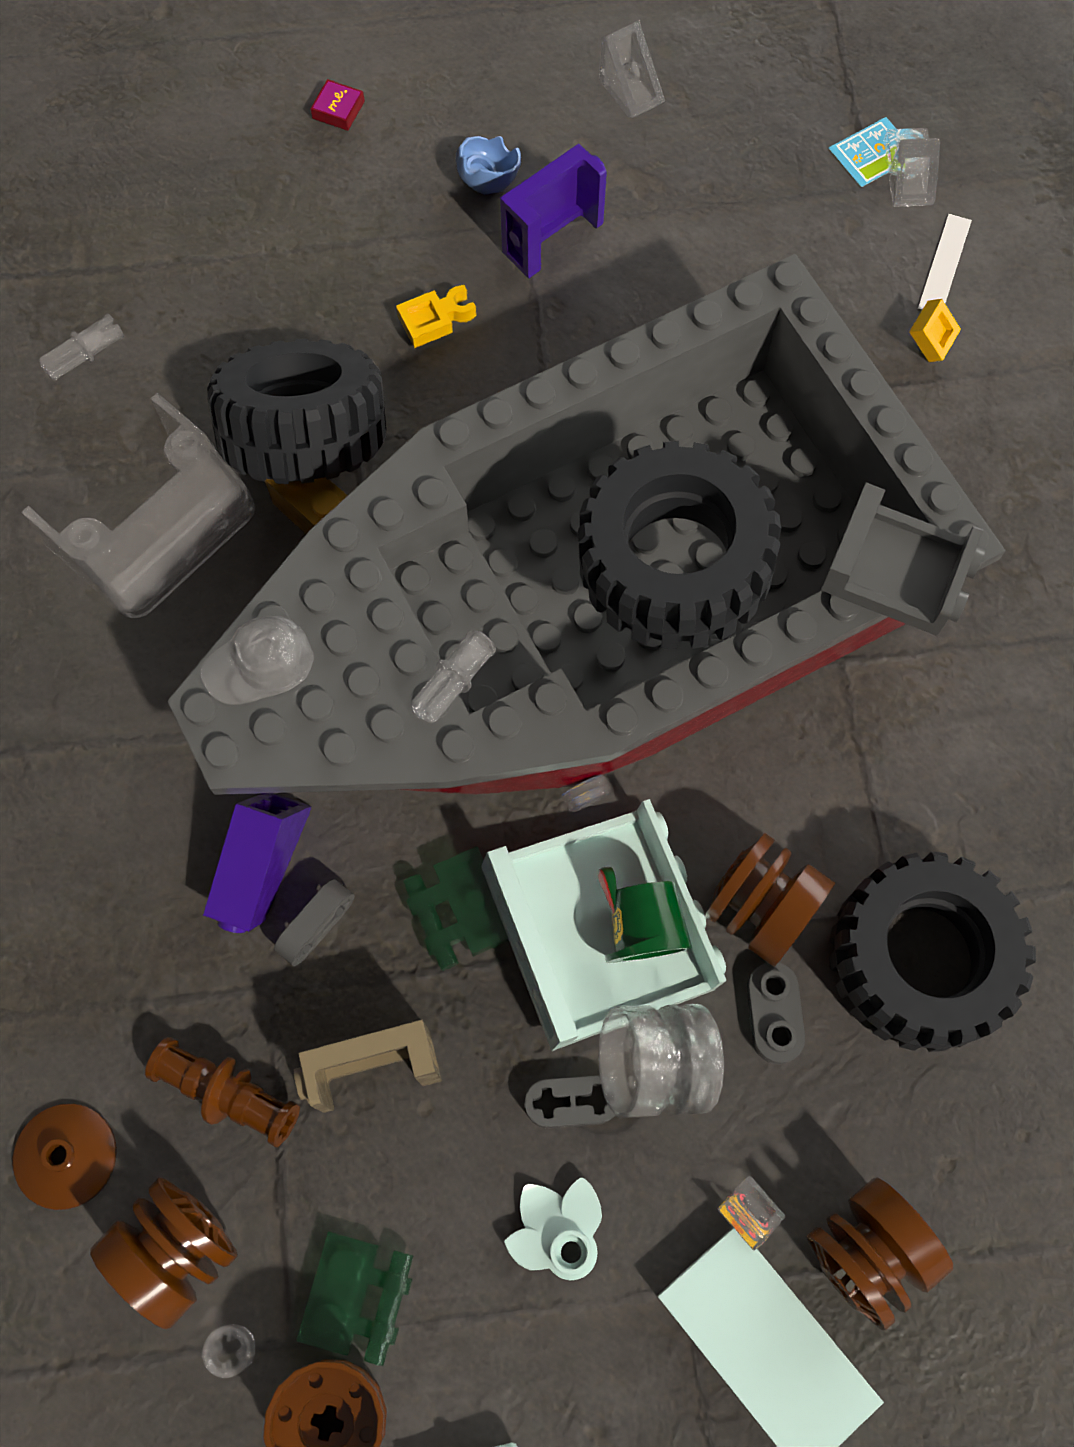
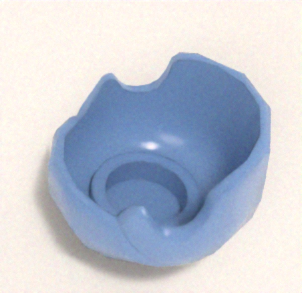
M481 136L467 137L456 152V166L459 176L470 188L484 195L503 192L515 179L521 165V152L519 148L509 151L505 147L501 136L489 140Z

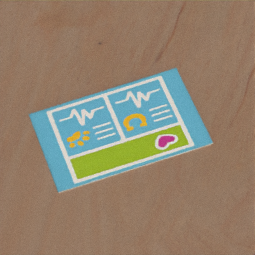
M887 117L829 147L830 151L861 187L919 156Z

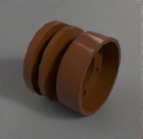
M764 833L756 843L739 854L715 888L711 906L705 917L716 923L728 906L738 913L725 931L732 935L749 920L756 928L751 936L748 948L775 967L821 906L835 885V882L810 864L802 867L792 878L787 876L783 872L792 851L785 847L772 865L764 859V856L775 842V839Z
M877 1177L871 1179L848 1199L851 1212L859 1225L854 1227L838 1214H831L826 1219L828 1227L838 1243L827 1232L818 1227L806 1237L821 1264L822 1271L838 1293L852 1308L863 1313L879 1329L886 1331L895 1323V1317L884 1298L901 1312L906 1313L911 1308V1301L900 1281L904 1278L920 1291L928 1293L953 1270V1262L941 1241L919 1213L894 1188Z
M157 1178L149 1187V1194L155 1204L144 1198H138L133 1203V1211L143 1229L140 1231L124 1221H116L91 1247L90 1255L106 1281L131 1307L154 1325L163 1329H170L197 1301L196 1292L186 1276L190 1274L207 1284H212L219 1277L212 1261L223 1267H228L238 1257L236 1248L224 1233L222 1225L206 1206L193 1195L180 1190L168 1180Z
M323 1359L294 1371L276 1389L266 1410L263 1435L265 1446L380 1447L386 1432L387 1408L380 1386L366 1369L348 1360ZM329 1405L337 1408L336 1418L344 1421L343 1429L336 1428L330 1437L322 1435L323 1425L315 1422L316 1414H323L327 1411Z

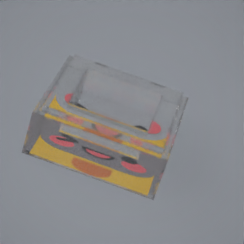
M751 1176L742 1181L717 1208L753 1251L766 1242L785 1218L784 1213Z

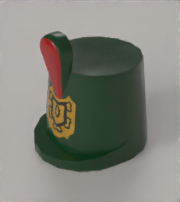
M602 867L599 869L598 880L612 912L614 952L605 955L606 963L654 958L692 949L674 882H651L617 889L613 868Z

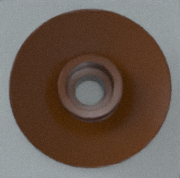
M60 1104L40 1112L24 1127L15 1145L13 1171L19 1188L29 1200L47 1209L65 1210L87 1203L101 1192L114 1170L117 1147L113 1131L108 1122L99 1113L86 1106ZM62 1145L66 1149V1159L62 1164L56 1166L52 1162L51 1155L56 1147Z

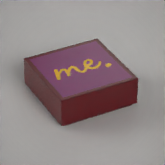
M327 79L310 108L312 119L348 131L365 102L363 91Z

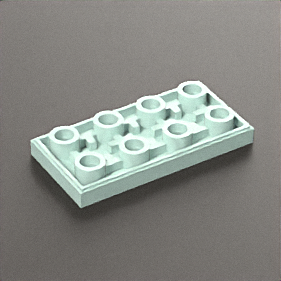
M735 1226L727 1231L657 1295L777 1447H839L884 1403L755 1246L752 1247Z

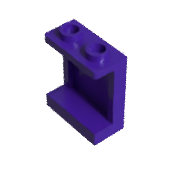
M578 143L500 197L502 253L528 279L541 270V243L578 216H583L595 228L603 224L607 176L603 162L596 155H591Z

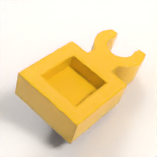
M465 285L453 287L448 291L446 297L440 300L434 290L396 305L397 316L414 348L453 333L452 321L468 322L476 317V305L474 302L468 303L465 306L457 305L459 302L467 300Z

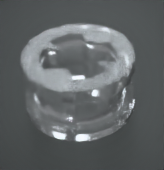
M237 1324L225 1325L214 1330L206 1339L203 1347V1361L206 1368L213 1375L220 1378H230L243 1372L252 1363L255 1355V1341L252 1334L245 1327ZM224 1335H227L228 1342L237 1338L242 1345L236 1352L239 1360L236 1366L231 1367V1360L223 1364L218 1360L217 1354L223 1349L219 1340Z

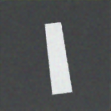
M948 214L918 309L922 310L928 300L942 299L944 303L946 302L972 220Z

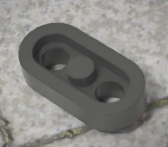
M767 962L757 967L747 982L752 1041L755 1051L763 1060L771 1064H785L795 1059L802 1052L805 1045L799 984L796 975L789 967L782 963H778L773 967ZM774 978L780 981L782 984V993L780 995H773L767 991V979ZM781 1028L787 1032L789 1037L787 1045L779 1046L773 1041V1029Z

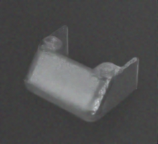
M158 393L151 397V400L169 435L164 445V452L171 466L178 472L120 525L111 531L97 519L81 518L72 522L61 533H58L29 506L22 511L46 546L116 610L130 618L143 617L155 609L252 518L255 511V503L250 490L233 468L222 459L218 449L206 434Z

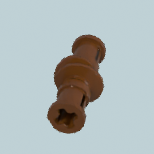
M171 1037L163 1039L157 1045L147 1062L145 1069L146 1078L153 1082L162 1080L179 1089L184 1096L192 1100L201 1101V1115L205 1122L211 1125L218 1124L228 1116L231 1121L240 1126L246 1125L267 1136L268 1143L274 1147H279L288 1138L299 1116V1104L293 1101L284 1103L265 1093L263 1088L250 1083L252 1077L248 1069L240 1071L234 1077L233 1073L236 1067V1060L234 1058L227 1057L216 1067L210 1060L204 1057L198 1058L179 1048L178 1041Z

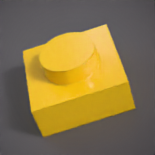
M942 299L927 301L909 333L928 362L944 360L961 329Z

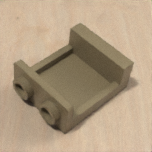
M423 1019L300 1052L301 1067L294 1069V1079L300 1099H307L311 1107L323 1113L334 1110L329 1086L331 1080L402 1060L410 1059L414 1077L422 1086L442 1081L431 1033Z

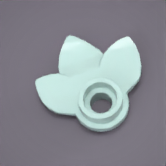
M579 1178L571 1185L562 1198L558 1193L546 1187L533 1184L525 1185L520 1201L521 1217L525 1228L514 1232L505 1239L504 1242L510 1255L519 1265L529 1270L550 1268L555 1275L565 1280H578L585 1277L593 1269L597 1260V1246L593 1235L602 1218L601 1205L593 1187L584 1178ZM569 1241L576 1242L581 1248V1256L574 1263L565 1262L561 1256L562 1246Z

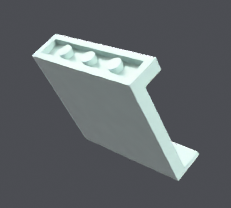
M650 799L643 801L637 811L508 853L506 846L489 851L482 863V870L551 1051L707 994L727 981L724 976L726 965L723 955L717 946H712L705 931L706 917L700 903L691 898L685 884L687 882L685 866L677 855H673L667 841L668 828L665 819L660 812L654 811ZM602 867L613 868L617 889L651 882H674L692 949L654 958L606 963L605 955L614 952L612 912L598 880L599 869Z

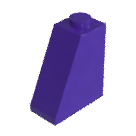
M262 793L236 803L203 916L217 920V925L220 928L233 933L249 932L266 920L312 806L275 793Z

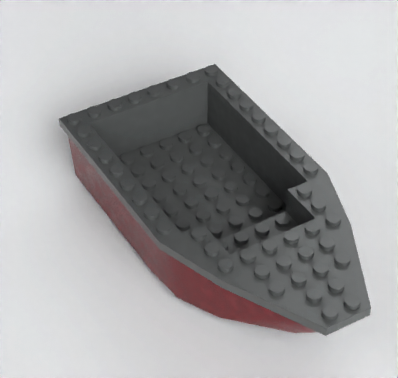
M795 253L423 427L307 533L169 698L168 703L214 795L361 790H409L488 794L573 787L594 777L604 775L654 755L905 625L903 622L821 591L865 483L885 489L880 505L960 536H967L973 526L984 529L977 547L985 549V554L978 570L1000 560L1006 550ZM679 441V447L693 448V443L697 442L709 445V452L719 455L721 450H724L736 456V465L742 469L745 465H748L760 476L758 488L762 486L769 488L775 499L774 511L780 515V548L771 586L765 601L759 602L757 613L748 623L741 624L737 620L735 633L723 640L718 639L716 634L710 635L708 645L691 648L690 641L677 642V649L661 648L662 640L649 638L646 645L632 640L631 629L625 627L623 631L618 632L607 623V610L603 613L595 610L589 601V589L584 588L582 584L578 546L579 514L582 503L590 497V487L596 478L600 475L608 477V466L620 457H625L627 461L633 459V450L650 445L652 450L663 448V442ZM679 518L664 519L647 525L635 534L628 544L634 554L647 565L657 570L674 574L694 573L706 569L719 561L727 552L721 540L710 529L697 522Z

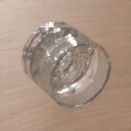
M686 1004L680 1007L677 1005H666L660 1007L659 1010L650 1005L617 1006L609 1010L603 1021L600 1033L598 1059L603 1093L611 1112L620 1119L653 1117L660 1115L662 1111H665L670 1116L711 1112L718 1102L723 1086L724 1058L717 1024L709 1010L700 1004Z

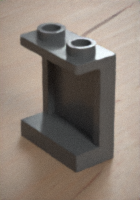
M865 483L821 591L938 636L947 621L957 622L964 610L969 593L962 591L961 588L966 576L974 578L983 560L985 549L977 546L984 529L973 526L967 536H960L880 505L885 489Z

